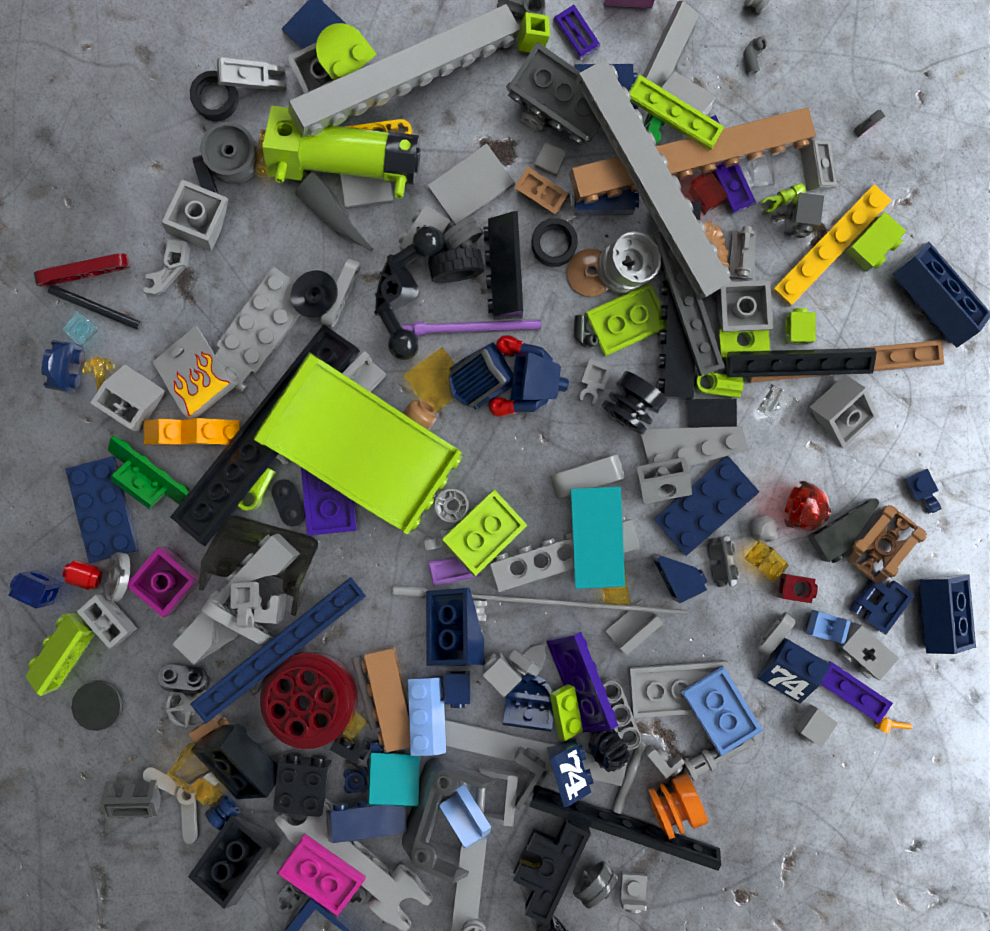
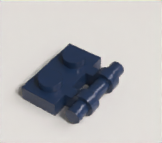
M869 579L867 581L868 586L861 595L858 594L854 599L855 603L850 610L857 615L860 614L863 608L868 610L869 612L863 620L882 634L887 635L915 595L894 580L886 587L882 582L876 584ZM877 590L882 595L875 604H872L869 600Z

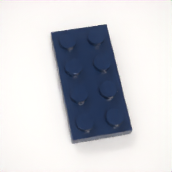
M114 456L65 469L89 563L109 559L117 552L128 554L139 551L125 492L110 480L111 475L118 470L116 457Z
M729 456L722 458L691 485L692 495L678 497L653 519L685 556L691 553L759 493V490Z

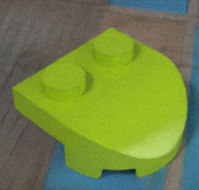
M336 23L329 25L319 34L316 42L318 61L334 81L361 69L377 55L362 34L348 24Z

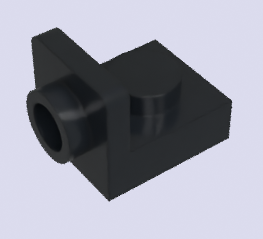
M365 736L358 749L354 747L355 743L346 737H342V739L337 737L329 750L356 764L359 758L364 760L370 749V746L367 745L369 738Z

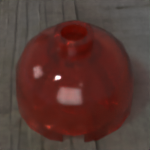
M800 481L799 483L802 484L800 488L794 487L788 497L785 512L789 513V520L784 519L787 527L806 532L813 531L820 527L824 521H827L831 515L828 495L821 487L807 481Z

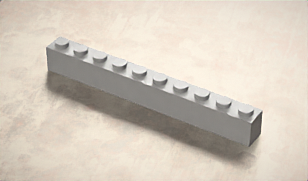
M507 4L296 97L289 101L288 112L302 137L318 135L327 126L340 125L351 115L359 116L373 105L381 106L395 95L403 96L417 85L425 86L439 75L442 77L447 76L461 65L462 67H467L481 56L486 58L492 55L496 49L512 46L516 42L521 29Z
M604 59L579 73L576 83L696 295L701 300L731 283L732 281L729 278L731 276L730 271L725 264L720 262L717 256L718 250L714 243L709 242L703 223L694 216L692 203L688 198H684L681 193L679 180L676 176H672L668 170L666 157L662 153L659 154L655 147L656 141L650 131L647 132L642 124L643 117L638 109L633 108L628 90L620 85L615 67L612 64L609 65L607 60Z

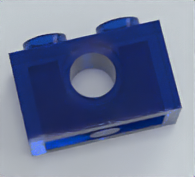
M39 570L21 572L12 579L10 583L11 591L8 596L35 609L54 604L64 582Z

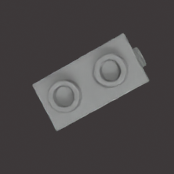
M743 226L742 229L733 228L729 267L730 277L753 279L757 231L752 230L750 226Z

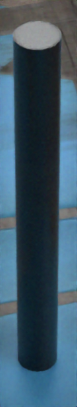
M53 284L49 286V294L136 330H139L142 326V321Z

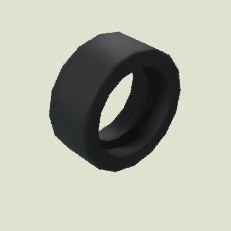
M215 70L205 71L192 82L189 90L190 100L196 111L205 119L223 121L231 117L236 111L239 103L238 91L235 86L224 85L228 91L227 102L218 109L211 110L206 108L200 99L201 92L206 86L218 83V77Z
M549 218L542 221L535 228L531 240L535 258L542 264L550 267H559L568 263L574 256L578 246V235L574 227L568 221L560 218ZM557 228L567 235L569 246L564 254L552 257L542 250L540 239L545 231Z

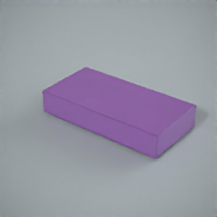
M455 556L428 562L433 586L481 576L480 572L473 576Z

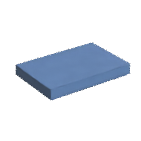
M723 665L681 690V693L720 756H723L763 731Z

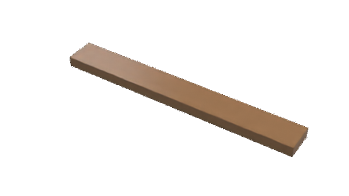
M942 340L862 347L876 349L877 355L874 371L944 364ZM830 375L749 377V383Z

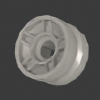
M446 489L435 500L436 514L441 520L449 523L462 520L469 510L467 496L457 489ZM449 501H454L457 504L455 510L447 508Z

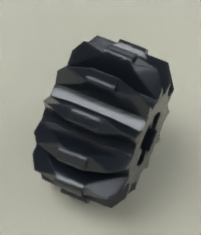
M597 731L588 743V747L591 750L590 754L594 757V761L607 772H615L617 769H621L630 757V753L627 750L628 746L623 742L624 738L619 737L617 731Z

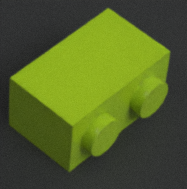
M883 212L845 252L865 271L872 267L877 269L887 259L884 255L889 250L894 251L903 242L901 237L907 231L887 212Z

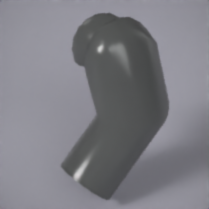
M763 37L751 40L744 50L743 56L749 75L760 71L757 58L767 47V41Z

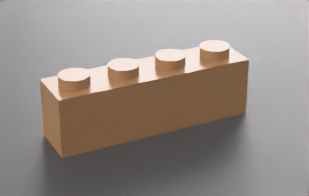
M391 646L366 652L364 655L365 659H362L361 663L364 674L369 675L370 683L367 684L369 697L374 698L376 706L372 708L375 722H379L381 731L378 732L380 746H385L386 753L409 748V705L396 648Z

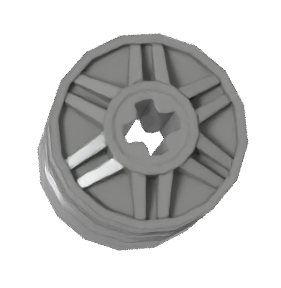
M634 231L623 234L601 252L597 261V271L600 280L607 288L614 292H631L651 280L657 274L661 266V254L657 244L646 234Z

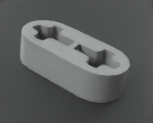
M786 612L781 614L759 640L756 649L765 656L770 655L793 628L796 621Z

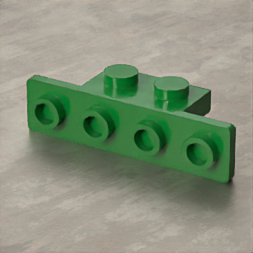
M116 436L110 438L108 451L124 463L111 475L110 480L149 510L164 495H167L177 504H181L189 494L188 489L184 485L178 484L164 470L158 469L150 463L146 456L137 453L126 441L120 440Z

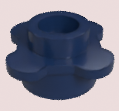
M364 768L356 771L346 769L343 773L345 778L344 791L348 794L359 791L365 793L368 790V785L366 784L367 770Z

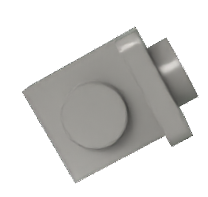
M650 745L645 750L646 755L666 779L669 776H676L683 769L682 765L685 761L679 755H676L666 763L669 758L661 748L655 750Z
M621 872L620 904L622 909H626L629 913H640V910H647L646 873Z

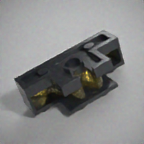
M564 819L556 838L533 828L513 871L515 874L513 881L531 889L525 903L526 916L549 925L591 835L589 827Z

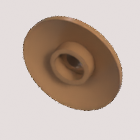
M581 250L572 257L568 264V282L573 290L580 295L596 297L609 289L600 280L597 271V261L602 252L601 250ZM589 267L595 268L596 274H588L587 269Z

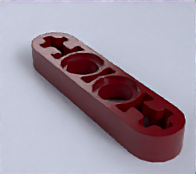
M118 253L38 270L34 272L36 286L45 287L51 284L57 285L122 271L130 268L128 254Z

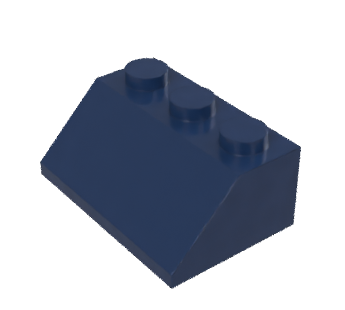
M970 574L920 579L918 593L922 601L920 616L924 623L923 644L926 647V653L958 654L976 648Z

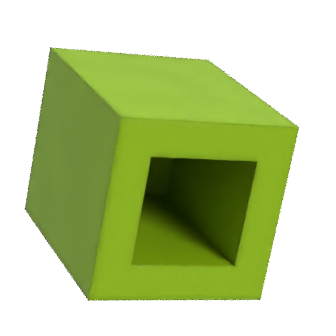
M526 12L519 25L521 30L517 36L518 51L530 53L537 42L544 47L546 46L550 38L549 16Z

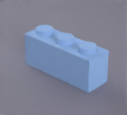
M443 677L408 679L411 756L446 753Z

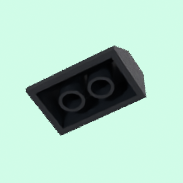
M239 724L222 725L192 747L191 751L236 799L267 798L276 785L277 764L264 754L261 746L254 742L246 734V729Z
M231 815L188 878L223 909L229 908L239 902L280 843L261 827L236 815Z

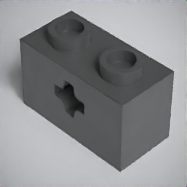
M799 192L787 205L784 233L791 234L793 238L801 239L806 238V236H809L821 225L824 196Z

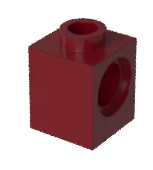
M780 573L777 597L812 603L813 598H816L818 592V585L815 584L816 579ZM801 582L803 584V591L801 594L796 595L794 593V586L796 583Z

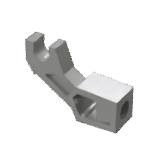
M168 239L163 260L166 266L161 272L146 274L145 278L153 280L154 286L152 288L144 287L143 292L145 294L158 296L165 293V290L183 270L188 268L190 245L187 242ZM173 255L181 256L179 263H173Z

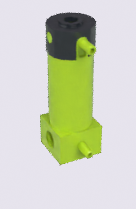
M271 105L263 142L267 174L270 177H275L274 179L278 183H283L285 178L302 181L303 171L312 170L395 182L394 196L402 198L404 196L405 184H415L420 165L421 148L419 135L397 132L387 133L330 125L325 127L318 135L302 137L287 107Z

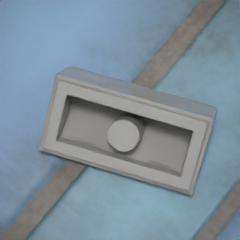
M810 140L808 146L800 148L807 191L836 188L837 182L830 140Z

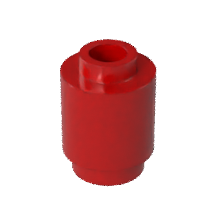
M77 560L67 563L62 573L65 583L86 590H96L103 575V572L98 570V567Z

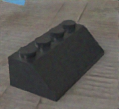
M512 211L488 218V226H483L484 241H489V250H485V265H490L491 274L486 275L487 289H492V299H487L488 314L493 313V320L519 319L523 317L518 211Z

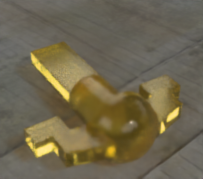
M100 356L85 362L86 368H82L83 373L92 372L91 367H94L97 391L103 382L106 381L104 365H106L107 370L115 369V364H111V359Z

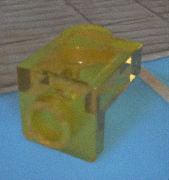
M758 542L745 556V559L772 583L789 566L772 547L764 542Z

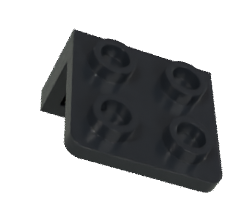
M288 752L287 755L283 754L278 762L273 804L274 811L320 817L324 811L327 777L331 771L332 760H327L322 755H313L310 758L302 757V754L297 752Z

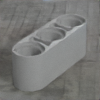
M618 455L551 475L558 499L570 496V489L595 488L625 478Z
M605 678L601 681L604 687L612 684L617 688L614 695L607 696L611 708L614 711L617 708H624L626 710L623 718L616 719L618 726L614 728V732L617 731L619 737L622 738L625 732L633 731L635 733L634 739L630 742H623L628 746V750L635 749L641 742V735L623 689L614 678Z

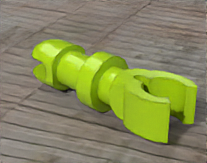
M798 183L786 191L781 190L777 192L776 196L762 199L759 202L760 204L766 201L773 202L770 208L764 210L763 213L772 212L778 205L789 203V200L794 198L799 192L805 193L806 187L804 184Z

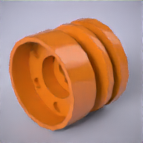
M687 773L672 779L674 791L669 793L663 783L659 785L663 794L661 797H658L654 787L648 789L653 813L660 828L667 834L669 840L675 838L671 827L675 824L680 834H684L682 821L687 820L693 829L709 823L700 798Z

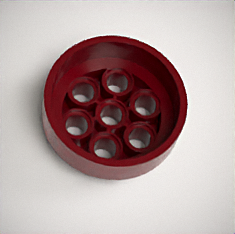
M303 652L289 657L267 675L260 695L262 717L270 732L281 742L300 749L322 747L339 737L352 722L358 703L356 684L349 670L336 658L321 652ZM306 671H311L314 674L315 681L313 684L305 681L304 675ZM283 678L291 683L289 692L284 691L281 687ZM324 688L332 690V701L324 699ZM301 696L308 698V709L300 706L299 698ZM278 703L285 707L286 712L284 716H279L276 713L275 708ZM319 713L327 716L328 723L326 726L318 723L317 716ZM295 721H300L303 724V733H297L294 730Z

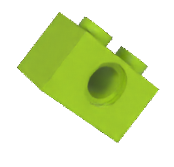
M719 328L715 331V339L722 360H727L728 352L770 351L769 330L722 332V329ZM739 334L747 338L746 346L738 344L737 336Z

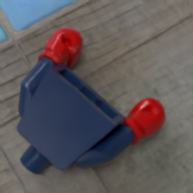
M503 335L497 340L496 348L499 353L507 357L515 355L516 357L510 400L501 397L491 399L488 407L493 416L505 417L519 412H535L546 406L549 399H556L558 391L565 392L568 389L569 380L566 377L560 376V364L553 362V358L543 347L526 344L524 341L510 335Z

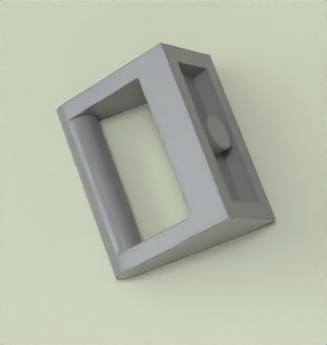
M478 768V772L481 774L507 780L504 814L485 813L486 788L480 789L477 787L475 802L488 822L503 826H513L518 772Z

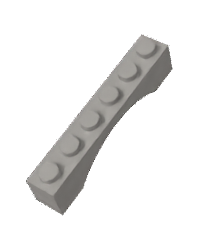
M279 533L272 536L267 535L258 544L260 549L256 554L250 553L241 563L244 567L239 572L234 571L225 580L227 585L223 590L217 589L210 598L228 606L231 602V583L252 582L265 576L278 575L284 572L300 553ZM201 608L192 616L194 621L189 626L187 624L184 625L177 632L176 636L178 639L173 643L193 665L203 660L219 640L221 623L206 615Z

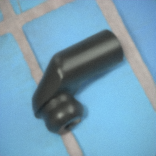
M575 315L574 338L585 348L591 349L597 346L599 342L598 337L586 329L587 316Z

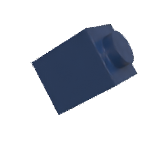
M446 671L445 704H451V708H465V704H470V671Z

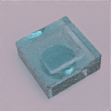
M77 311L62 331L84 347L99 327Z

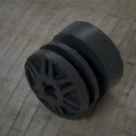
M625 371L616 383V386L623 392L622 396L610 392L608 396L616 404L605 400L601 406L617 423L643 435L647 428L640 420L649 425L653 421L646 411L649 410L658 414L668 399L646 380L632 372Z

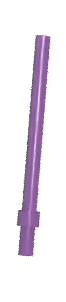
M541 320L424 324V321H417L414 324H402L403 329L413 331L417 336H425V333L541 329Z

